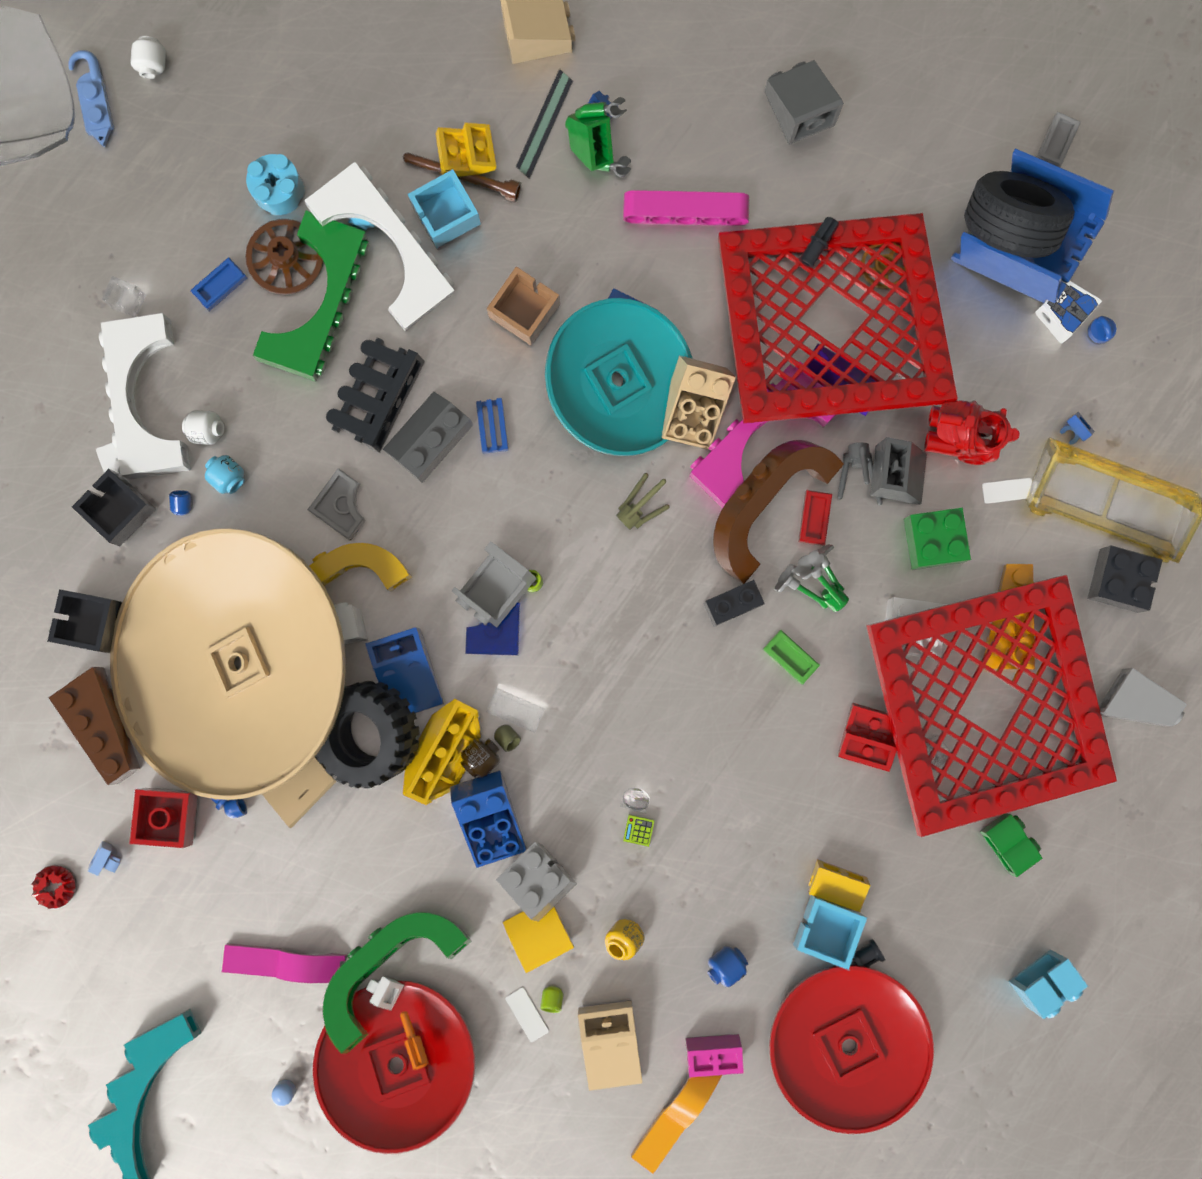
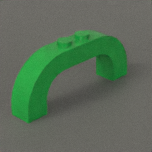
M431 913L404 915L392 921L383 929L379 927L373 931L368 937L369 942L362 948L361 946L356 947L347 955L349 959L331 978L323 1000L324 1025L331 1041L341 1054L349 1053L369 1035L357 1020L353 1010V998L360 984L401 947L414 939L427 938L431 940L446 958L452 960L472 942L459 926L446 918Z

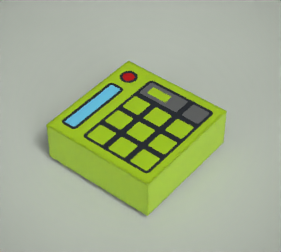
M628 814L623 841L649 847L655 820Z

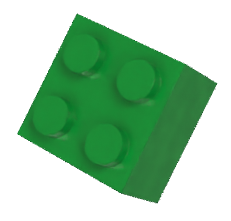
M963 507L912 514L904 518L912 570L960 564L971 560Z

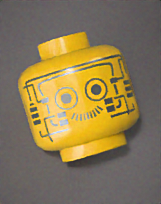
M628 919L618 920L605 937L608 953L618 960H630L642 947L645 940L644 933L636 922Z

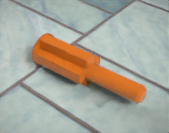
M404 1011L400 1016L408 1038L405 1041V1045L413 1070L420 1069L429 1063L420 1036H415L407 1011Z

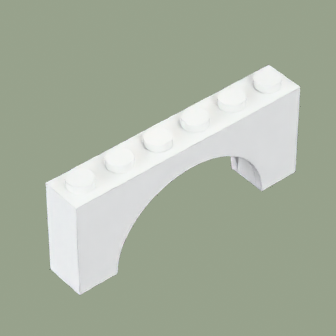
M354 162L305 199V204L322 226L337 219L359 218L377 226L391 238L402 257L405 280L400 295L389 307L388 311L402 329L406 331L454 293L452 288L454 282L446 272L440 273L436 267L438 262L429 251L425 253L420 247L422 241L413 230L409 232L403 225L406 221L397 209L392 210L386 203L389 201V198L380 187L376 189L370 182L373 178L364 166L359 168L356 162Z
M163 313L102 322V332H99V340L105 352L102 364L108 375V382H106L105 388L108 397L111 399L112 407H109V417L111 422L114 423L115 432L112 433V441L118 453V458L115 459L117 472L120 473V476L131 480L191 470L187 444L180 440H164L153 436L141 422L135 406V384L141 368L154 353L174 345L171 320Z

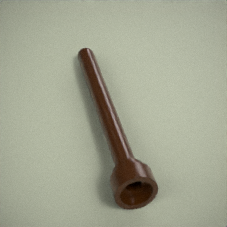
M411 153L403 155L404 162L442 174L440 162ZM478 174L457 176L459 180L500 192L501 196L505 197V200L516 203L520 195L521 182L512 179L501 182Z

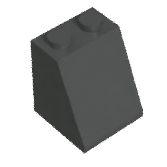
M815 60L808 63L800 62L784 73L779 71L772 74L767 79L764 90L788 144L835 126L844 104Z

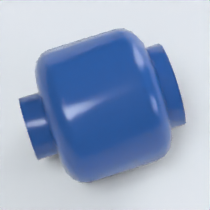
M725 946L708 959L710 970L707 973L714 984L718 985L721 983L725 987H731L747 974L746 966L748 961L737 947Z

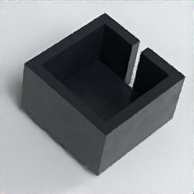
M108 469L92 485L96 490L105 493L103 496L87 490L72 506L104 539L117 546H121L156 510L124 477L111 469Z
M1112 545L1101 548L1087 599L1136 613L1150 611L1156 589L1151 584L1158 581L1162 559Z
M59 589L54 613L69 615V619L67 621L52 618L47 642L110 653L115 622L122 602Z

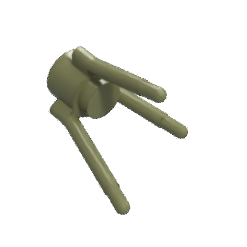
M644 473L628 498L618 508L620 511L616 516L629 530L634 526L637 529L640 528L645 522L670 508L666 504L640 518L643 515L640 508L666 484V479H662L636 505L634 503L630 505L649 476L648 473Z

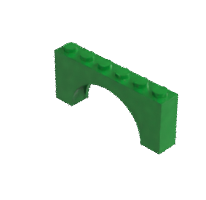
M305 211L297 236L301 243L316 251L325 263L327 289L324 300L316 314L307 323L293 331L285 333L261 331L253 357L258 362L316 382L318 375L322 376L324 373L326 352H331L334 346V330L336 327L339 328L341 326L344 313H341L344 303L348 304L351 299L352 289H350L353 279H358L361 265L358 264L361 256H366L370 242L367 241L366 233L363 230L337 221H332L322 226L312 212Z

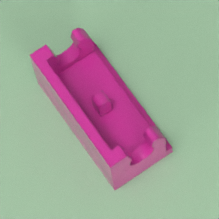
M739 1034L685 1038L689 1077L744 1073L742 1045Z

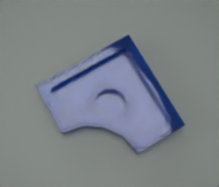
M516 603L498 627H495L490 622L487 625L480 623L477 626L467 627L465 654L519 656L520 603Z

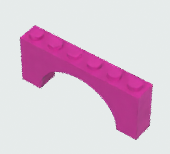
M790 364L783 372L792 377L798 368ZM802 372L795 381L807 388L814 379ZM782 379L777 385L773 382L771 385L780 391L787 381ZM817 382V384L813 388L824 386ZM791 385L787 390H796L797 388ZM836 415L806 418L815 421L824 428ZM736 419L726 430L729 434L723 440L718 437L708 448L711 452L705 458L700 456L690 466L692 471L689 477L722 508L735 493L736 489L744 482L741 461L746 442L757 429L769 421L743 424V420L740 422Z

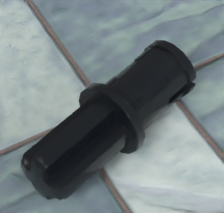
M832 217L825 218L816 234L810 237L809 245L801 257H799L801 263L809 268L814 267L823 250L828 249V242L839 227L837 220Z

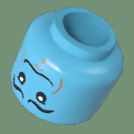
M214 456L206 463L205 480L219 493L233 494L244 484V469L230 456Z

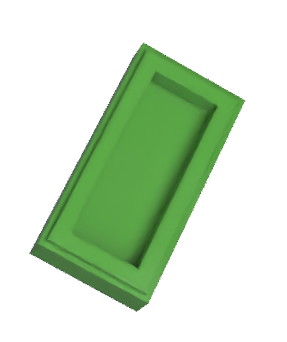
M782 630L763 648L771 658L801 685L820 666Z

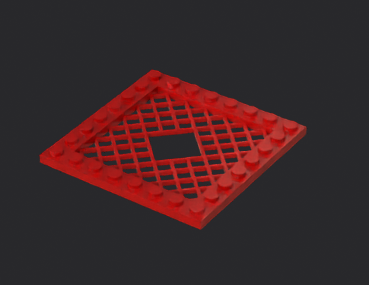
M923 213L838 221L839 227L828 242V249H824L831 251L826 256L822 254L819 256L818 259L821 262L815 269L801 263L792 253L804 252L811 241L810 237L816 234L822 223L718 233L743 424L942 405L945 401H957L958 397ZM893 243H896V244L899 243V244H900V248H899L898 246H896L895 244H893ZM883 244L877 252L868 247ZM857 247L851 254L844 250V248ZM886 247L898 254L892 262L880 255ZM861 249L872 256L866 264L855 258ZM835 252L846 258L840 267L829 260ZM771 255H779L775 261H772L771 259L766 257ZM754 257L749 263L748 258ZM784 257L795 263L789 272L778 265ZM901 257L904 270L895 265ZM759 259L770 266L763 274L753 268ZM876 259L887 266L881 274L870 268ZM850 262L861 268L855 277L844 270ZM825 264L836 271L830 279L819 273V270ZM799 267L810 273L804 281L792 275ZM773 269L784 275L778 284L767 278ZM891 269L902 276L896 284L885 278ZM865 272L876 278L870 287L859 280ZM750 273L759 278L753 286ZM839 274L851 281L844 290L833 283ZM813 277L824 283L818 292L807 285ZM788 279L799 286L793 294L782 288ZM905 280L907 282L908 293L899 288ZM762 282L773 288L766 297L756 290ZM880 282L891 289L885 297L874 291V288ZM854 284L865 291L859 300L848 293ZM828 287L869 314L841 348H838L800 321ZM803 289L814 296L807 305L796 298ZM777 292L787 298V301L781 307L770 300ZM895 292L906 299L900 307L889 301V298ZM869 294L880 301L874 310L862 303ZM754 296L762 301L756 309ZM791 302L802 308V311L796 317L785 311ZM909 303L911 304L913 317L904 311ZM766 304L777 311L770 320L759 313ZM883 305H886L895 312L889 320L877 313ZM780 315L791 321L785 330L774 324ZM899 315L910 322L904 331L893 324ZM873 317L884 324L878 333L866 326ZM757 319L765 324L760 331H758ZM795 325L806 332L799 341L788 334ZM913 326H915L917 340L907 334ZM769 327L780 334L774 343L762 336ZM888 328L900 335L893 344L882 337ZM862 330L873 337L867 346L855 339ZM810 335L821 342L815 351L803 344ZM784 338L795 345L788 354L777 347ZM903 338L914 345V348L908 354L896 347ZM877 341L889 348L882 357L871 350V347ZM760 342L769 347L763 355ZM851 343L862 350L856 359L844 352ZM824 346H827L836 353L829 362L818 355ZM799 348L810 355L803 364L792 357ZM918 349L921 363L912 358ZM772 351L784 358L777 367L766 360ZM892 351L903 358L898 367L885 360ZM865 354L878 361L871 370L859 363ZM840 356L851 363L845 372H842L833 365ZM813 359L825 366L818 375L807 368ZM787 361L798 368L792 377L780 370ZM907 362L919 369L913 378L901 371ZM881 364L892 371V374L886 381L874 373ZM764 366H766L772 371L766 379L764 373ZM854 367L866 374L860 383L848 376ZM828 370H831L840 377L833 386L822 379ZM802 372L814 379L807 388L795 381ZM776 374L787 381L780 391L769 384ZM896 375L902 378L900 380H893ZM870 377L876 381L866 383ZM843 380L849 383L848 385H840ZM817 382L824 386L813 388L817 384ZM791 385L797 388L796 390H787Z
M1067 575L866 625L917 836L924 837L1117 782ZM1045 608L1046 615L1040 612L1039 609ZM1028 613L1024 622L1014 617L1016 615ZM1034 614L1045 620L1039 632L1028 626ZM1004 619L1000 628L989 623ZM1010 620L1021 627L1015 638L1004 632ZM980 625L975 635L966 630V628ZM1048 626L1050 629L1052 641L1044 636V633L1046 632ZM986 627L997 633L990 645L980 639ZM1025 630L1036 636L1030 648L1019 642ZM956 631L951 641L940 636ZM961 633L972 639L966 651L955 645ZM1001 636L1012 643L1006 655L995 649ZM931 638L926 648L916 642ZM937 639L948 646L941 658L931 652ZM1041 640L1051 646L1045 658L1034 652ZM977 643L988 649L981 661L970 655ZM912 646L923 652L917 664L905 658ZM1016 647L1027 652L1021 664L1010 658ZM952 649L963 655L957 668L946 661ZM992 652L1003 659L997 671L986 665ZM1054 652L1056 654L1058 666L1050 662ZM927 656L939 662L932 674L921 668ZM1032 656L1042 662L1036 674L1026 668ZM968 659L979 665L973 677L961 671ZM1007 663L1018 668L1012 681L1002 675ZM907 665H909L910 667L914 668V670L912 671L910 677H909ZM943 665L954 672L948 684L937 678ZM1047 666L1057 672L1051 684L1041 678ZM983 669L1024 694L1000 739L959 714ZM918 672L929 678L923 691L912 684ZM1023 672L1033 678L1027 690L1017 684ZM959 675L969 681L963 694L953 688ZM1061 678L1065 693L1056 687ZM934 682L945 688L939 700L928 695ZM1038 682L1048 688L1042 700L1032 694ZM913 691L920 694L917 702H915ZM1053 691L1063 697L1058 709L1047 704ZM949 692L960 697L954 710L943 704ZM925 698L936 704L929 717L919 711ZM1029 698L1040 704L1034 716L1023 710ZM1067 703L1071 718L1062 713ZM940 708L951 714L945 727L934 721ZM1044 708L1055 714L1049 726L1038 720ZM1020 714L1031 720L1025 732L1014 727ZM919 717L926 720L923 729L921 727ZM956 718L967 724L961 736L950 731ZM1059 718L1070 723L1064 735L1054 730ZM931 724L942 730L936 743L925 737ZM1035 724L1046 730L1040 742L1029 736ZM971 728L982 733L976 746L965 740ZM1011 730L1021 736L1015 749L1005 743ZM1073 730L1075 732L1077 744L1069 739ZM947 734L958 740L951 753L940 747ZM1050 734L1061 739L1055 752L1044 746ZM987 737L998 743L991 756L981 750ZM1027 740L1037 746L1031 758L1021 753ZM926 743L933 747L929 755ZM1066 743L1076 749L1070 761L1060 756ZM962 744L973 750L967 762L956 757ZM1002 747L1013 753L1007 765L996 759ZM1042 750L1052 756L1046 768L1036 762ZM937 751L948 756L942 769L931 763ZM977 754L988 759L982 772L971 766ZM1079 756H1080L1082 762L1076 763V761L1078 760V758H1079ZM1017 757L1028 762L1022 775L1011 769ZM1057 759L1067 765L1052 770ZM953 760L964 766L957 779L947 773ZM993 763L1004 769L997 782L987 776ZM1033 766L1043 772L1028 776ZM932 769L939 773L936 780H934ZM969 770L979 776L973 789L962 783ZM1008 773L1018 778V780L1003 783ZM944 777L955 783L948 796L938 790ZM984 779L994 785L993 787L979 790ZM959 787H962L968 792H970L968 794L954 797ZM938 795L944 798L945 800L939 801Z

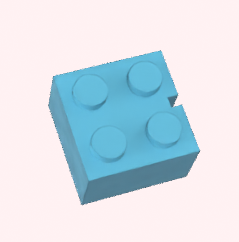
M453 169L408 194L412 207L422 224H424L436 249L481 224L475 206Z
M811 895L803 915L807 923H800L793 946L800 952L849 970L867 917L857 911Z
M1049 950L1008 981L1027 1008L1043 1019L1057 1015L1061 1011V1006L1064 1005L1063 1002L1066 1000L1070 1002L1077 1000L1082 996L1083 990L1088 987L1069 959L1053 950Z

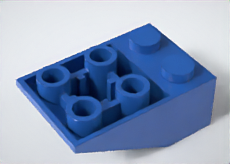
M415 627L365 643L378 682L387 684L388 690L395 688L399 691V697L401 699L406 698L410 703L408 708L411 713H418L444 704L420 628Z
M501 770L490 773L485 777H478L450 787L451 804L476 868L524 853L527 850Z

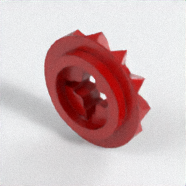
M58 865L45 867L36 873V877L31 883L33 886L31 896L36 898L38 905H43L48 909L60 908L66 905L75 893L73 875L69 870ZM50 880L53 884L62 883L61 886L55 889V895L52 891H44L50 885Z

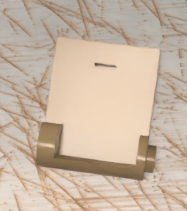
M316 756L291 780L278 788L262 794L289 828H292L337 782L333 776H330L325 771L326 768L319 763Z

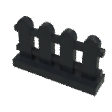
M376 338L375 342L372 340L362 342L360 349L367 358L364 364L353 363L350 366L349 373L356 381L352 388L349 386L339 388L338 397L345 403L341 411L330 409L326 414V419L333 425L331 430L339 433L342 429L356 435L355 441L361 444L363 442L370 449L380 453L425 361L417 352L410 349L406 351L401 347L397 352L383 346L384 341ZM375 360L390 366L387 374L372 369ZM364 383L379 389L375 398L360 391ZM352 406L367 412L363 421L349 415Z

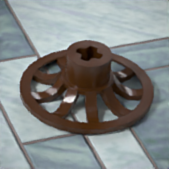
M291 219L270 221L258 228L248 242L245 256L249 273L258 285L269 292L282 295L298 293L312 285L321 272L323 260L319 254L302 253L298 249L306 246V244L301 243L300 240L297 242L291 241L294 227L299 228L301 222ZM287 225L285 237L276 236L272 227ZM267 231L271 239L268 246L256 243L259 236ZM253 249L268 254L260 262H252ZM298 259L316 261L312 274H309L297 262ZM272 264L266 281L262 280L255 270ZM291 267L306 279L294 287L289 269ZM279 269L283 270L286 288L272 286Z

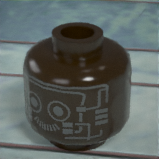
M475 738L461 752L462 761L460 764L474 778L477 775L485 777L499 764L500 758L497 752L500 749L489 738L486 741L481 738Z

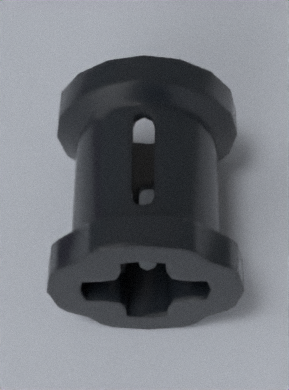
M871 939L868 945L855 952L853 961L857 966L869 967L878 961H885V958L876 942Z

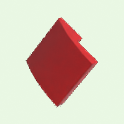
M852 703L838 757L890 772L897 750L888 713Z

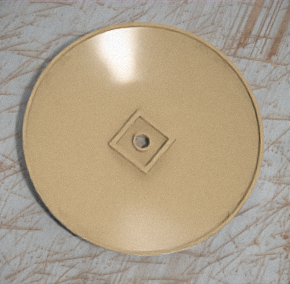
M213 529L186 536L172 543L158 553L143 568L132 583L121 604L115 622L110 651V675L116 708L128 737L144 760L163 778L187 792L212 799L234 800L264 794L278 788L301 772L317 755L329 736L340 709L345 684L346 655L340 621L328 592L304 560L283 544L265 535L237 529ZM237 656L242 661V666L239 670L234 665Z

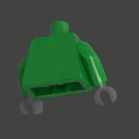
M618 97L609 105L606 102L585 104L577 108L575 113L569 115L566 119L565 126L569 133L570 148L591 171L610 172L614 170L617 176L624 177L631 170L630 167H627L631 163L629 157L622 156L617 162L613 160L610 117L607 116V113H609L613 118H619L627 111V109L621 110L617 106L625 102V99L622 97Z

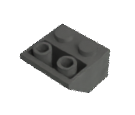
M886 437L875 447L870 496L918 505L922 504L927 454L913 442Z

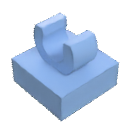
M104 841L101 842L89 864L88 872L97 876L102 868L114 873L116 872L120 864V858L110 854L112 851L111 844Z

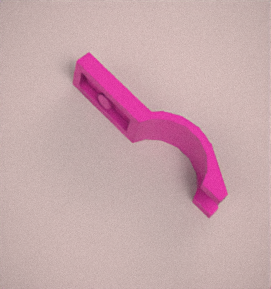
M227 943L224 947L222 972L276 977L277 979L297 983H329L335 972L340 968V961L346 960V954L307 955L282 950V948Z

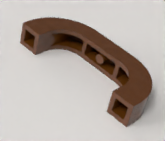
M792 440L771 450L754 467L751 474L724 505L714 529L713 546L715 556L720 566L729 576L745 584L761 565L749 551L748 533L753 522L787 481L797 472L806 469L811 477L828 484L844 465L835 453L806 440Z

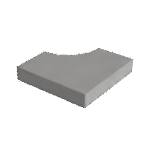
M339 468L307 509L349 541L352 540L366 521L360 515L356 506V493L361 484Z

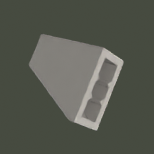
M1128 668L1121 671L1099 705L1101 716L1173 727L1184 717L1185 713L1183 710L1187 704L1134 668Z

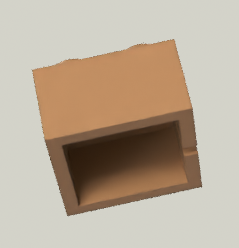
M516 266L486 309L490 319L532 346L559 307L560 296L541 282L536 285L535 278Z

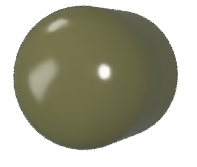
M502 725L494 733L495 741L505 752L514 750L521 741V737L510 725Z

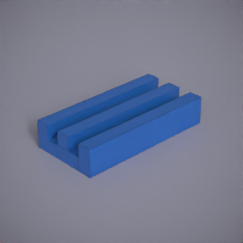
M497 398V400L489 399L483 402L476 401L482 453L509 451L502 398ZM493 406L498 407L502 445L497 446ZM487 407L492 447H487L483 408Z

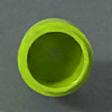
M556 986L546 987L542 992L540 1009L548 1013L561 1012L563 991Z

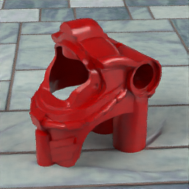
M963 400L945 401L941 407L934 405L931 407L928 426L937 427V432H927L924 451L955 456L967 464L985 465V463L997 461L1000 450L1007 443L1015 442L1019 438L1020 432L1016 428H1011L1006 418L1007 410L1005 408L992 412L984 409L975 400L972 402ZM990 435H992L991 440H990V439L980 438V437H990Z

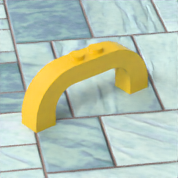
M351 543L335 548L329 553L322 552L312 559L313 563L309 565L324 586L345 572L358 567L373 570L390 592L413 578L405 565L392 553L382 547L369 543Z

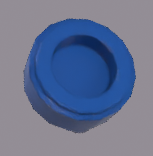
M1100 316L1090 323L1088 336L1095 343H1106L1115 336L1116 324L1109 317Z

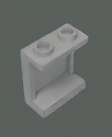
M490 542L484 549L490 555L461 590L454 587L452 592L458 596L455 601L468 611L472 607L477 611L473 616L484 625L490 622L495 627H498L537 578L493 542Z

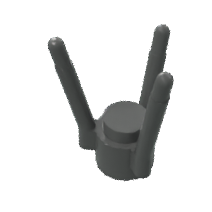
M868 443L850 444L848 446V453L843 454L844 465L839 484L838 499L843 498L850 463H852L854 468H862L865 484L870 483L869 475L872 482V453H870ZM876 497L878 505H882V498Z

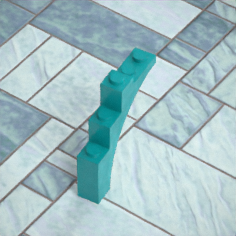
M191 1009L132 1038L124 1044L125 1057L130 1064H133L134 1068L106 1084L108 1099L112 1104H115L116 1108L97 1117L88 1125L90 1139L97 1145L99 1150L110 1146L111 1158L114 1163L119 1165L123 1174L122 1179H150L144 1162L141 1142L143 1112L147 1096L155 1078L168 1059L181 1047L202 1033Z

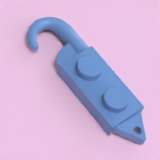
M80 50L70 57L68 66L70 70H73L74 64L78 59H86L88 61L90 72L78 79L76 84L86 132L89 136L92 135L103 147H106L110 132L114 130L105 84L102 80L96 56L89 51Z

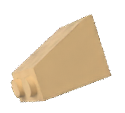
M500 0L513 64L572 52L571 42L576 41L573 25L568 26L567 18L570 17L568 1Z

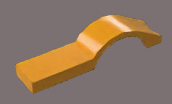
M722 1075L689 1077L677 1097L658 1115L632 1152L631 1158L654 1174L683 1131L701 1113Z

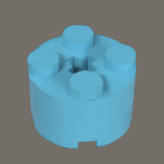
M268 154L248 165L247 187L262 209L274 215H286L298 207V203L304 196L305 187L295 166L286 156L282 154Z

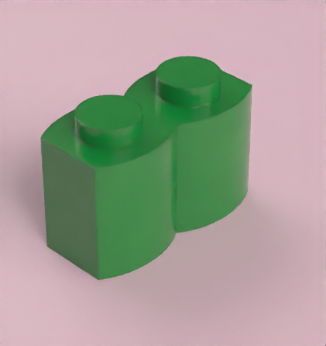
M1005 813L983 828L980 833L1009 874L1018 877L1043 859L1039 853L1041 847L1034 838L1026 836L1023 830L1026 827L1017 815L1012 816Z

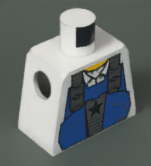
M1071 281L1068 283L1064 282L1066 287L1057 302L1053 303L1046 300L1035 311L1036 315L1061 344L1072 336L1102 302L1098 297Z

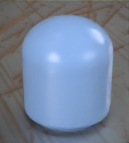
M290 1080L279 1081L272 1091L273 1102L279 1106L288 1105L296 1093L294 1083Z

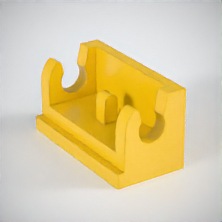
M817 859L808 884L810 886L808 893L860 913L869 891L870 883L865 876Z

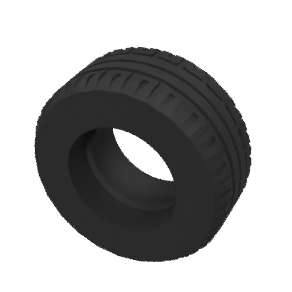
M993 171L985 174L976 182L964 213V219L969 231L989 246L1017 256L1040 258L1049 256L1060 248L1075 212L1073 204L1066 194L1049 183L1016 172Z

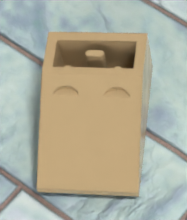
M679 355L671 379L662 438L708 449L713 443L736 378L732 372L726 367Z
M632 1000L578 1008L580 1036L589 1091L642 1084Z

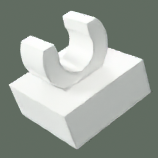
M383 976L378 982L371 979L366 988L373 993L370 1003L380 1008L392 1010L404 985Z

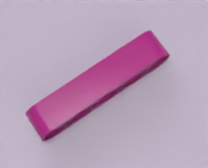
M631 190L624 193L623 220L635 224L741 226L749 223V195L734 192Z

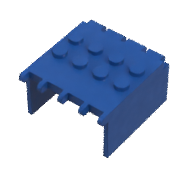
M1015 148L1012 154L1011 172L1025 174L1049 183L1066 194L1073 204L1074 218L1060 248L1046 257H1022L1000 251L982 242L976 236L963 232L961 236V253H954L951 259L964 267L1042 303H1045L1046 300L1055 303L1066 287L1064 282L1068 283L1079 266L1078 261L1083 260L1093 241L1091 239H1095L1105 223L1103 220H1106L1109 214L1114 190Z

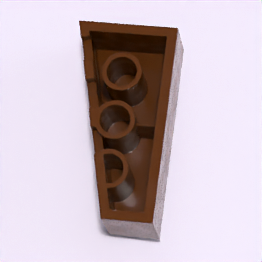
M91 667L48 698L107 786L121 783L141 768L130 738L127 737L119 717L112 688L109 687L106 679V671L104 667Z

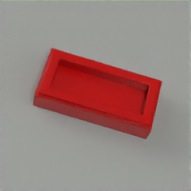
M811 490L805 491L798 542L825 546L832 494Z

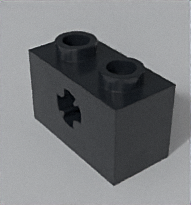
M752 580L706 600L703 604L715 627L759 608L765 603L755 580Z

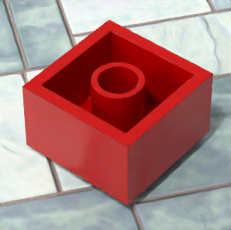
M135 789L129 844L173 848L192 846L198 795L181 790Z

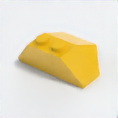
M453 699L431 715L418 739V750L413 752L415 757L407 765V769H405L404 796L428 805L432 800L449 793L451 786L459 784L466 771L460 764L462 761L461 752L475 738H481L478 710L457 699Z

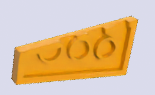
M1033 564L1004 565L998 592L1034 583ZM1028 613L1016 615L1014 617L1024 622ZM1033 616L1032 620L1030 621V623H1029V625H1028V626H1030V627L1033 628V629H1034V616ZM1004 619L993 621L992 625L1000 628ZM1010 620L1004 632L1015 638L1021 627ZM990 629L986 643L990 645L997 633ZM1025 630L1019 642L1030 648L1034 641V635ZM1001 636L995 649L1006 655L1012 643ZM1016 647L1010 658L1021 664L1027 652ZM992 652L986 665L992 669H998L1003 659ZM1033 656L1026 666L1028 670L1035 669V657ZM1007 663V665L1005 666L1004 669H1018V668H1016L1015 666L1011 665L1010 663Z

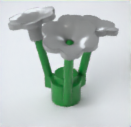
M830 544L800 558L798 566L790 564L780 575L778 583L774 588L777 592H782L786 586L793 590L798 589L818 602L823 609L829 607L833 612L841 610L849 601V597L843 592L845 588L838 582L829 566L831 563L826 555L834 549V546ZM823 568L833 584L830 585L822 575ZM794 573L802 579H808L811 576L817 578L825 587L821 593L823 598L802 586L800 581L793 577Z

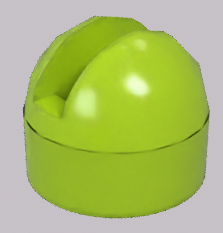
M529 570L537 578L535 580L537 584L535 586L531 585L527 591L538 592L543 586V578L536 570Z

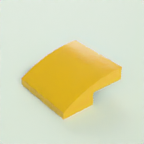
M464 123L463 129L437 128L436 141L442 175L452 169L457 176L477 175L496 170L497 166L489 124Z
M555 906L539 922L531 920L524 911L503 921L508 937L526 973L574 948Z

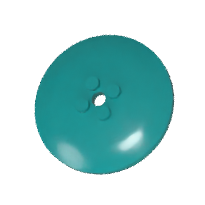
M609 298L599 300L573 313L560 326L553 337L545 364V383L548 398L561 424L574 438L585 446L613 456L643 454L656 449L668 441L662 438L671 379L679 355L693 358L680 331L658 310L631 299ZM613 373H619L623 377V384L621 386H616L613 383Z

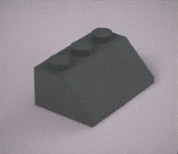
M433 392L383 450L423 483L470 430L473 424L470 418L450 401Z

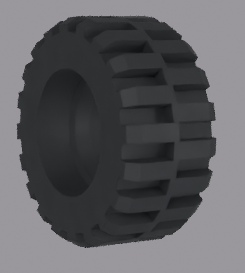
M373 681L358 682L344 688L334 726L318 752L319 757H316L320 764L323 763L325 765V771L330 776L335 775L337 777V782L343 785L349 782V786L356 789L360 787L365 789L373 788L407 769V765L413 761L415 757L413 752L418 750L419 740H416V736L420 735L419 726H415L414 723L417 717L415 712L411 713L408 706L410 703L406 698L401 699L399 697L400 692L395 688L388 690L387 684L382 682L375 684ZM355 712H360L369 717L379 731L380 750L377 757L363 752L352 737L351 721Z

